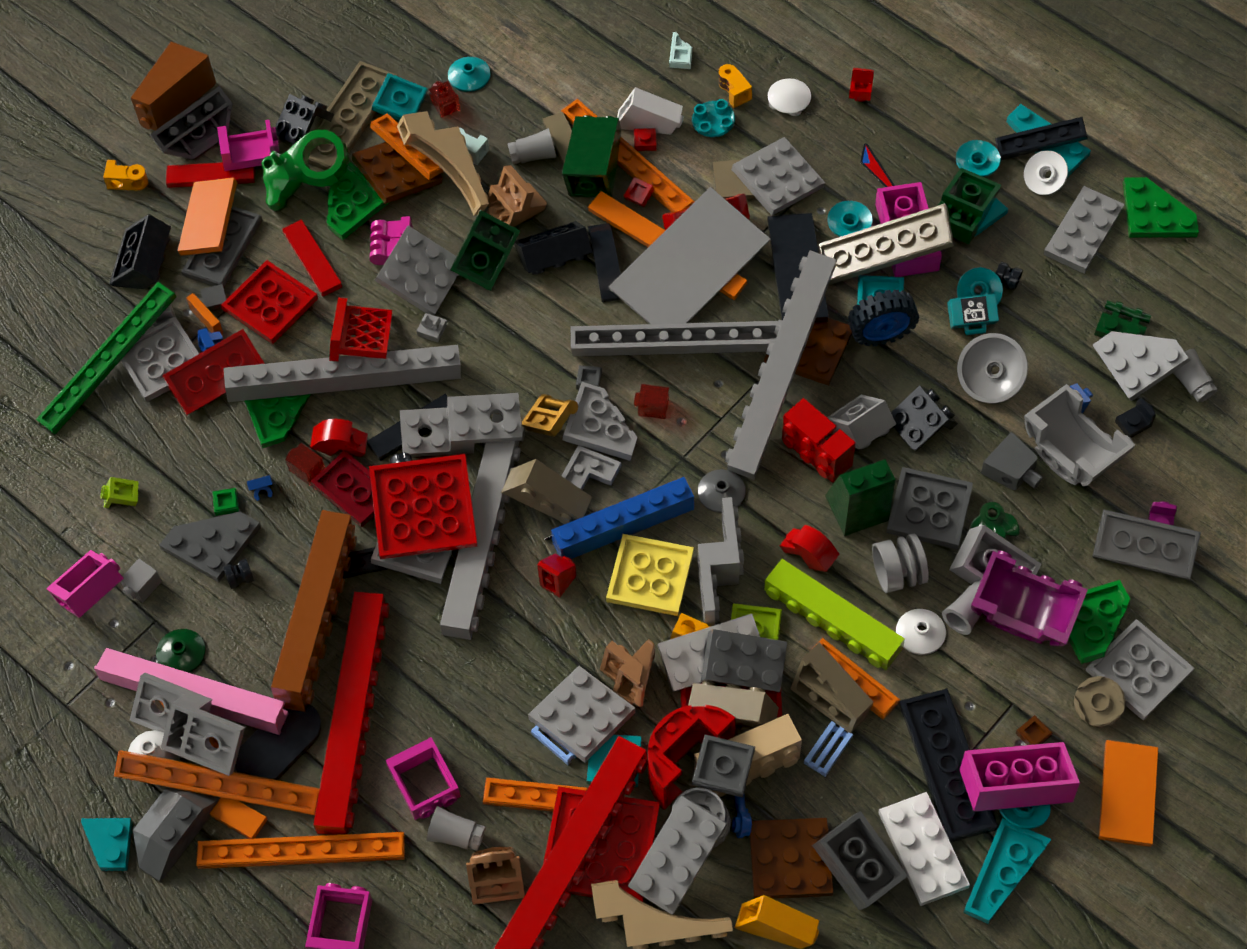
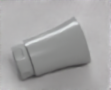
M549 128L534 135L517 139L516 142L508 143L513 164L556 158Z
M1189 349L1185 353L1191 361L1173 372V374L1199 403L1206 401L1217 392V388L1200 361L1196 350Z
M981 580L975 581L956 601L942 612L946 624L960 634H970L980 617L971 609V604Z
M437 806L431 819L426 840L478 851L486 827Z

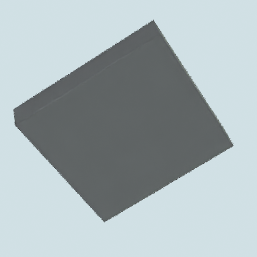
M705 734L692 785L743 797L755 746Z

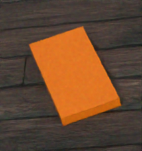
M235 178L194 182L178 247V252L181 256L222 251L237 186Z
M1106 740L1099 825L1100 840L1147 847L1152 846L1158 747Z

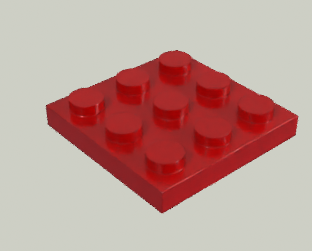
M266 260L221 304L223 311L273 345L318 300V295Z

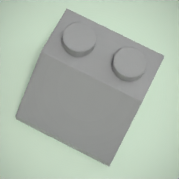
M862 394L827 417L836 425L834 431L837 432L841 429L856 442L855 448L857 449L868 447L872 440L886 435L890 431L889 429L896 425L885 400Z

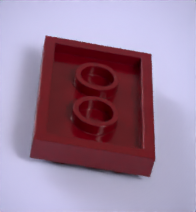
M345 450L310 481L311 485L343 513L351 515V519L361 528L375 516L370 471Z

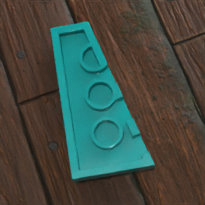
M1022 104L1007 117L1006 121L1016 133L1051 124ZM1080 142L1042 150L1054 151L1064 158L1068 167L1067 178L1091 153V150Z

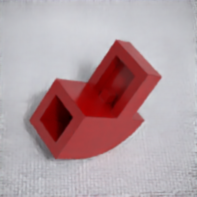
M324 420L313 427L310 448L329 456L338 450H345L350 454L361 457L366 451L368 433L353 428V422L348 420Z
M804 525L801 530L793 528L779 545L785 553L800 555L809 569L827 572L840 555L832 542L824 534L808 525Z

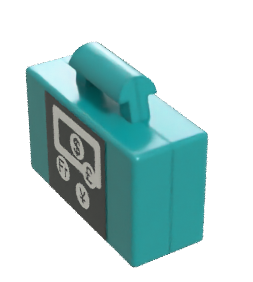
M995 294L964 298L957 297L947 302L950 328H964L966 335L986 333V325L996 324L999 321ZM973 326H981V327H982V328H980V329H971V330H969V327H973Z

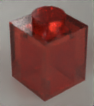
M641 384L640 393L636 392L634 398V406L638 407V416L666 419L669 404V387Z
M302 443L290 450L285 459L289 471L309 486L311 485L310 481L325 469L322 457Z

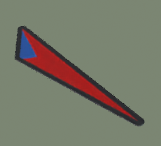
M865 143L860 163L885 187L895 186L869 145Z

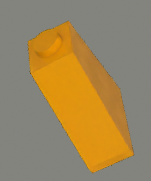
M763 895L742 903L735 928L802 949L815 943L819 934L817 929L819 920Z

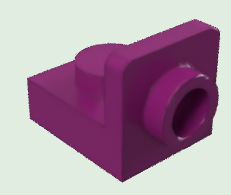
M1165 501L1153 502L1148 514V520L1174 526L1177 505H1172Z

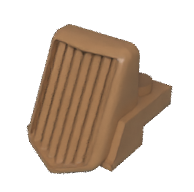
M510 165L503 167L499 183L490 186L487 212L493 217L515 227L542 212L546 208L547 203L530 183H526Z
M648 639L633 656L629 654L624 646L617 645L613 641L605 648L600 670L615 681L613 691L632 706H643L651 664L655 658V645Z
M491 847L472 854L470 863H466L473 905L524 898L525 892L520 856H516V850L513 847Z

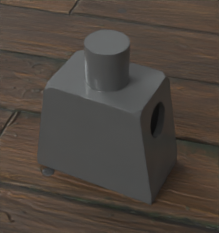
M1012 432L983 462L981 474L1012 490H1017L1023 482H1026L1035 489L1043 479L1041 475L1034 471L1038 457Z

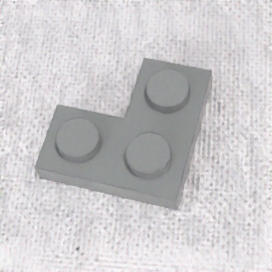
M578 445L562 477L581 490L584 489L589 478L611 486L621 468V462Z

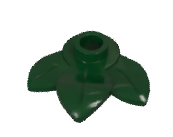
M996 502L984 504L980 510V515L972 521L970 526L971 529L985 525L1004 539L1006 534L1018 536L1020 530L1016 518L1011 514L1005 513L1003 507ZM995 510L997 516L990 517L988 511Z

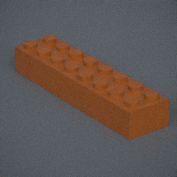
M326 510L321 511L271 685L274 699L285 703L283 708L305 712L307 704H312L314 697L312 686L314 681L317 682L319 679V661L325 658L327 645L324 643L326 637L331 636L333 628L331 618L332 615L337 614L339 607L338 593H342L344 590V571L348 572L351 564V557L348 556L350 550L355 549L357 536H354L355 525H352L351 515Z

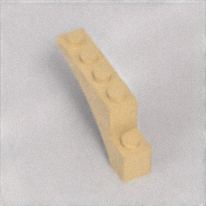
M427 111L403 115L397 125L403 144L412 146L440 166L460 189L474 216L478 214L479 210L484 211L489 204L488 195L482 188L480 175L475 170L473 157L467 150L465 137L461 134L459 127L434 130V122L430 119Z
M617 880L591 884L596 919L602 918V922L618 920L617 916L622 915L627 947L632 946L633 949L649 948L648 944L659 942V946L675 944L674 940L685 938V942H695L701 940V936L710 934L712 938L726 937L727 932L733 931L732 921L729 917L706 919L671 915L630 895L619 887Z

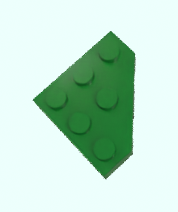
M350 161L346 173L339 179V182L330 186L328 195L327 227L342 241L389 204H385L364 175Z
M1124 177L1123 190L1129 238H1197L1199 231L1195 212L1147 177Z
M311 394L244 401L262 449L286 440Z
M1120 580L1087 590L1068 639L1081 664L1105 657L1127 611L1130 597Z

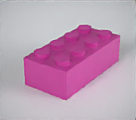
M921 182L877 189L875 205L880 224L929 209ZM941 251L892 265L894 277L939 271L942 257Z
M1064 742L968 750L964 753L960 767V773L974 811L1070 803L1074 801L1080 784Z

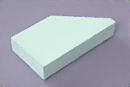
M673 32L669 68L691 69L693 48L688 43H685L677 32Z

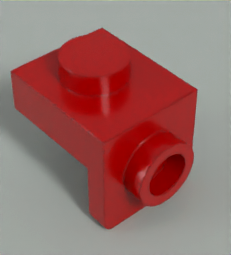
M853 68L849 92L850 99L858 102L871 100L874 70Z

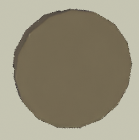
M1102 676L1091 677L1082 682L1074 696V706L1077 714L1082 721L1090 726L1100 728L1111 726L1120 719L1125 710L1126 700L1123 690L1117 682Z

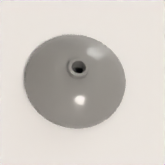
M998 333L984 334L970 341L961 352L957 365L958 378L963 389L972 398L984 403H1001L1015 396L1023 387L1028 375L1027 357L1022 347L1012 338ZM995 366L999 367L997 374L992 373V369Z

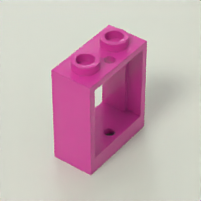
M90 550L46 589L61 607L80 618L124 578L118 572L121 569L120 566L112 558L108 559L103 553L97 554Z
M432 737L386 760L388 770L415 820L427 818L434 813L437 806H450L457 801V798L461 797L459 788ZM433 758L449 789L415 805L400 774Z
M327 883L326 886L318 885L305 945L306 949H363L373 901L370 892L359 886L345 889L333 883ZM326 901L362 905L355 942L319 938Z

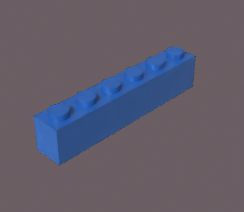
M682 477L552 529L553 545L559 556H566L570 559L620 540L623 534H635L694 510V495L685 477Z

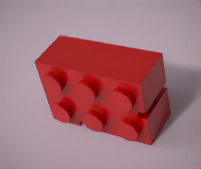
M801 399L783 415L782 440L784 444L798 452L804 462L813 465L820 476L828 478L834 483L839 475L844 474L853 466L856 442L841 429L826 441L824 438L836 429V425L806 399Z

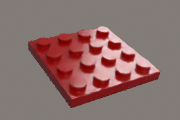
M465 454L369 466L380 560L478 547Z
M558 786L544 862L583 798L585 790ZM629 797L623 798L621 812L617 818L612 817L608 824L610 830L604 840L600 839L595 847L597 848L595 857L590 863L586 862L582 869L584 875L578 885L574 884L569 891L570 894L593 897L591 884L617 880L619 887L638 900L644 901V896L628 887L654 843L660 802Z

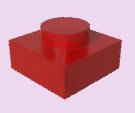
M656 128L634 129V149L637 151H656Z
M634 177L624 194V198L641 207H645L655 188L653 185Z

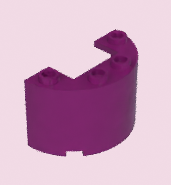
M993 551L971 604V609L979 616L983 613L987 616L986 622L1017 637L1042 644L1044 640H1048L1051 646L1066 645L1088 589L1083 588L1080 582L1071 579L1068 581L1064 580L1061 585L1056 584L1055 580L1051 577L1044 575L1039 577L1032 574V571L1026 567H1015L1017 560L1012 559V555L1009 553Z

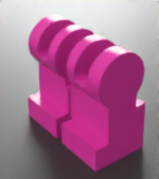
M410 216L401 217L399 221L387 222L385 220H376L371 223V263L375 265L385 264L406 227L410 226L413 228Z

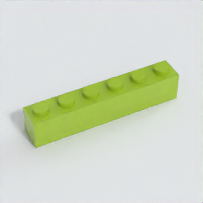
M781 559L765 579L764 591H766L770 598L780 600L786 604V607L791 612L801 614L811 625L824 629L832 639L842 641L853 653H860L866 657L873 666L887 670L902 651L905 638L784 559Z

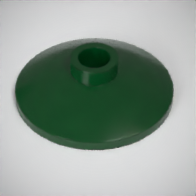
M189 629L173 630L160 640L156 649L157 661L161 665L190 673L202 663L206 653L205 643L195 631ZM178 646H183L181 650H175Z

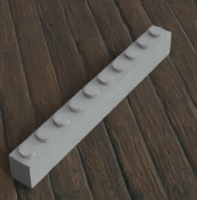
M810 250L808 256H803L800 262L799 270L802 272L800 277H795L792 283V298H787L782 311L785 312L783 321L778 320L774 331L777 337L775 342L770 341L766 354L769 355L767 363L762 362L758 372V376H761L759 384L753 385L750 397L753 398L750 406H745L741 417L744 419L742 428L737 427L733 440L736 441L734 449L729 448L725 462L728 463L729 471L755 480L835 270L836 259Z
M778 321L571 326V351L573 356L767 352L770 341L775 342L777 337L774 331Z
M458 345L389 351L387 352L386 359L349 355L339 356V362L329 361V358L228 367L224 368L227 400L228 402L461 379V363Z
M493 414L492 422L499 423L503 420L502 415ZM522 422V440L486 442L471 500L478 547L463 548L458 551L440 622L441 632L444 636L471 640L473 631L477 632L479 617H477L478 609H483L485 597L482 593L483 589L488 587L490 580L488 568L494 564L495 552H493L494 545L499 543L500 531H498L499 524H503L505 519L503 507L504 503H508L510 499L509 496L502 494L501 491L514 466V462H518L521 450L518 446L519 442L524 441L525 427H522Z

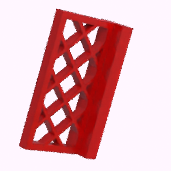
M338 297L330 340L329 361L339 362L340 355L386 359L393 310L348 306L347 298Z

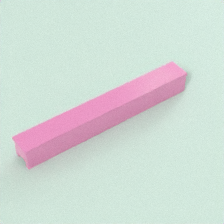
M109 648L105 649L97 666L95 665L94 667L100 680L137 691L140 675L148 673L213 699L209 711L213 715L280 735L281 728L289 714L288 711L283 710L285 705L283 701Z

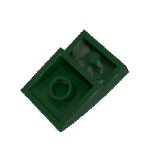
M960 168L943 192L941 201L937 205L946 204L948 207L953 238L970 244L1001 189V184Z
M479 210L450 270L491 291L520 230Z

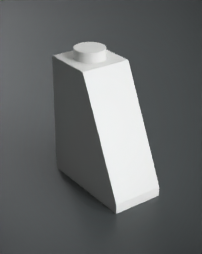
M635 87L618 110L617 118H619L621 129L656 128V133L671 135L676 127L680 128L684 117L681 115L683 106Z

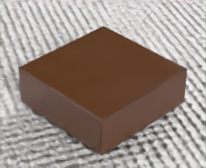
M1034 715L1017 729L1015 734L1026 745L1043 744L1053 733Z

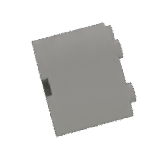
M1066 384L1024 416L1025 427L1029 438L1034 437L1037 446L1035 450L1058 476L1073 485L1081 483L1082 486H1087L1132 452L1135 444L1130 437L1123 435L1119 430L1114 432L1113 439L1109 434L1101 431L1091 418H1087L1081 413L1083 404L1081 394Z

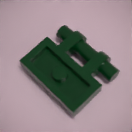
M1107 300L1104 309L1113 311L1112 315L1102 312L1094 335L1103 338L1111 331L1144 335L1147 327L1139 325V321L1149 324L1152 315L1144 313L1143 309L1136 308L1135 310L1123 306L1124 303L1117 301L1114 303ZM1122 314L1133 318L1132 322L1119 318V315Z

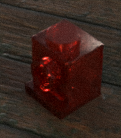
M441 81L435 82L429 88L430 100L441 118L460 110L459 96L454 92L448 81L444 83Z

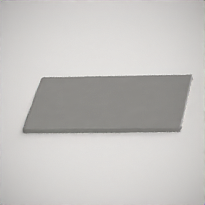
M709 187L609 286V289L648 324L688 323L770 241V238L714 189Z

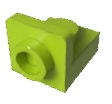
M110 477L107 484L103 485L100 498L104 499V508H109L111 503L136 506L138 502L139 481Z

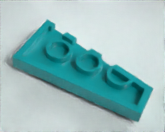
M1002 818L963 913L988 924L1049 845L1051 839L1029 829L1017 827Z

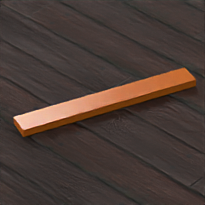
M576 99L561 110L572 125L574 124L575 116L583 117L590 115L598 117L579 99ZM620 137L617 165L632 178L635 177L653 185L655 190L652 196L670 212L688 209L695 202Z
M602 191L588 206L589 212L646 247H649L666 231ZM736 274L720 292L735 300L747 285V280Z
M123 750L118 751L114 777L315 815L320 788L233 772L228 776L201 765Z
M390 832L198 841L197 867L198 869L405 860V833Z

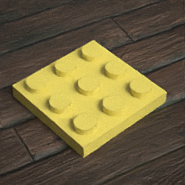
M623 534L606 602L678 616L694 547Z

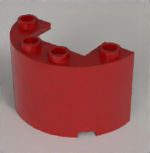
M705 704V706L694 707L688 705L672 711L657 724L648 744V775L652 794L655 800L660 802L663 810L682 793L673 783L682 775V770L675 764L698 742L702 744L705 734L726 740L735 737L736 717L712 705Z

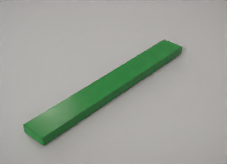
M157 282L36 420L55 435L177 297L175 293Z

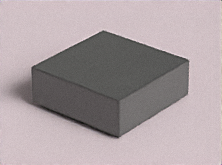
M223 284L200 289L203 303L210 311L222 308L221 304L226 300Z
M579 365L576 389L580 388L582 382L600 387L602 368Z

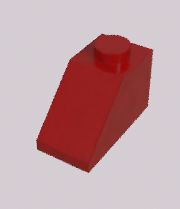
M555 553L540 560L537 564L540 586L559 598L577 576L574 562L566 556L561 557Z

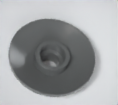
M729 470L711 471L701 479L698 485V497L701 503L707 509L714 512L722 513V498L732 497L733 506L738 507L745 498L746 489L743 480L736 473ZM723 485L726 486V488L719 489L718 486Z

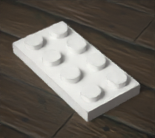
M927 792L879 809L881 820L904 871L908 875L907 877L920 906L969 888L970 884Z

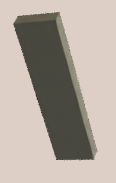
M560 112L543 118V124L546 129L549 128L553 145L564 165L572 129L564 113ZM575 176L574 185L579 183L580 177Z

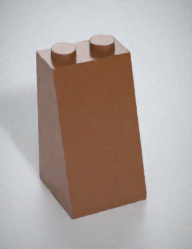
M174 42L169 43L131 97L142 127L156 131L187 109L216 84L209 56Z

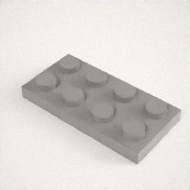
M1083 186L1045 248L1043 255L1085 274L1125 204Z
M745 615L658 643L657 647L672 692L691 687L693 683H702V669L708 632L710 630L716 629L760 637L753 615Z
M682 795L628 887L673 915L728 823Z

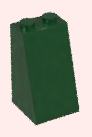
M575 116L562 171L569 196L596 197L602 191L608 196L613 197L622 130L619 118L613 116ZM575 176L580 177L579 183L574 185Z
M886 459L839 475L826 493L825 497L844 536L889 521L896 479Z

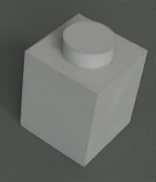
M138 559L122 576L124 578L121 581L123 586L122 592L131 600L136 598L143 603L162 581L155 569L141 559Z

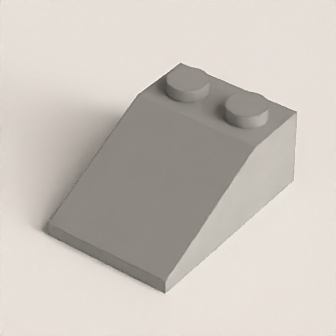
M981 525L969 530L949 570L968 583L973 584L975 581L982 580L993 551L1009 553L1012 555V559L1017 560L1015 567H1026L1034 575L1037 574L1041 563L985 525Z

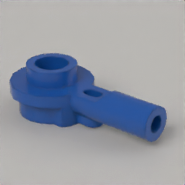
M745 795L743 797L734 796L737 817L733 818L732 832L736 833L737 838L749 836L751 833L752 820L748 809L745 808Z

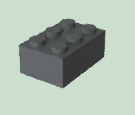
M712 629L708 632L701 682L709 681L725 686L733 684L748 690L751 687H757L765 690L766 693H779L787 642Z
M861 811L850 816L812 845L858 910L870 906L908 876Z

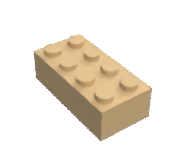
M789 714L728 739L755 746L746 786L753 779L759 776L761 778L768 777L775 772V769L782 766L785 768L793 766L800 759L802 739ZM700 752L695 754V769ZM710 790V791L716 793V794L718 795V797H722V796H724V795L726 794V793H722V792Z

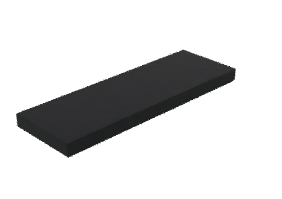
M812 213L768 216L767 219L782 321L785 316V312H782L787 298L791 299L793 295L791 286L794 278H799L802 272L799 270V265L803 256L807 257L810 250L818 253ZM825 296L814 323L828 322L829 316Z
M948 688L899 701L902 715L940 822L950 843L998 830V824L992 810L974 811L960 773L964 753L970 750Z

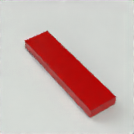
M223 162L169 165L166 171L167 188L192 187L194 182L235 178L237 184L255 183V167L225 171Z
M302 219L282 228L284 236L321 296L324 297L342 288L341 281Z

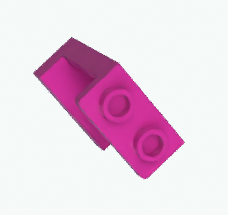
M265 120L266 130L228 136L226 126L217 127L225 171L261 166L262 160L270 156L272 151L280 153L276 128L271 127L270 120Z

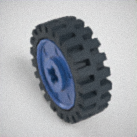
M885 290L884 294L877 292L874 297L870 295L867 297L868 300L862 299L859 301L860 305H855L853 310H850L848 316L849 326L855 341L865 346H870L871 344L872 346H878L879 343L885 345L887 341L893 343L896 338H903V334L908 335L911 332L910 329H915L916 324L919 322V313L913 297L903 290L901 292L894 290L892 293L890 290Z

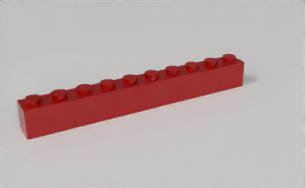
M354 592L313 824L317 834L345 835L348 834L349 828H353L354 825L352 807L358 801L359 791L356 788L357 779L361 780L363 767L360 764V759L366 753L364 735L370 729L368 711L373 709L374 694L371 693L372 687L376 686L378 682V671L375 670L376 664L380 663L382 658V649L379 646L380 640L385 639L386 627L383 625L384 618H388L389 603H386L384 594Z
M618 736L494 949L542 948L545 941L542 938L547 930L551 931L558 919L556 916L560 907L564 908L570 900L571 894L569 891L574 884L578 885L584 875L582 869L586 862L590 863L597 852L595 847L600 839L604 840L610 830L609 822L612 817L617 818L623 807L621 802L624 796H629L632 793L636 784L634 781L638 773L642 774L648 764L644 748Z

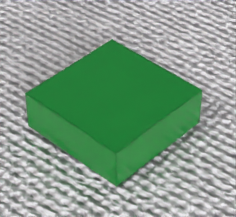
M236 488L212 491L215 516L239 512Z

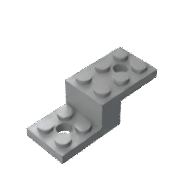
M518 393L447 397V408L400 410L402 452L409 453L411 457L474 453V443L522 440ZM494 413H499L502 415L503 420L495 423L491 421L490 416ZM422 428H428L432 433L429 437H421L418 432Z
M732 497L722 498L724 542L698 544V573L704 623L710 627L714 626L715 622H719L720 607L719 597L716 593L717 586L739 584V575L744 574V555L740 545L741 530L738 528V506H733Z
M148 673L140 675L130 721L152 730L164 732L161 749L228 776L234 772L245 727L209 713L213 700L211 698ZM155 700H160L163 703L164 711L157 709ZM210 737L217 739L219 748H214L209 742Z

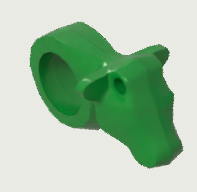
M313 130L298 140L285 153L279 154L276 151H272L270 156L262 160L263 179L266 187L265 202L267 206L273 211L283 210L288 199L302 183L325 187L339 182V179L346 173L349 165V152L346 144L331 131ZM321 144L334 145L337 149V158L332 167L322 172L310 170L309 156L312 150Z

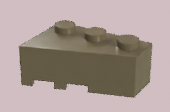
M537 459L512 468L501 491L502 494L551 516L563 524L584 517L592 496Z
M820 642L802 658L790 689L851 734L867 718L873 701Z
M703 681L702 684L693 683L688 704L692 705V707L705 706V704L719 707L736 717L735 725H741V730L749 731L750 727L756 728L777 719L779 709L765 693V690L761 688L751 687L750 690H744L733 684L721 687L709 681Z

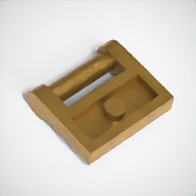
M542 394L522 421V427H525V430L555 437L570 414L577 412L578 403L574 400L563 401L553 399L550 395ZM549 408L559 409V411L549 410Z

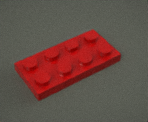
M241 329L165 373L162 377L186 416L226 393L224 368L265 363L244 329Z

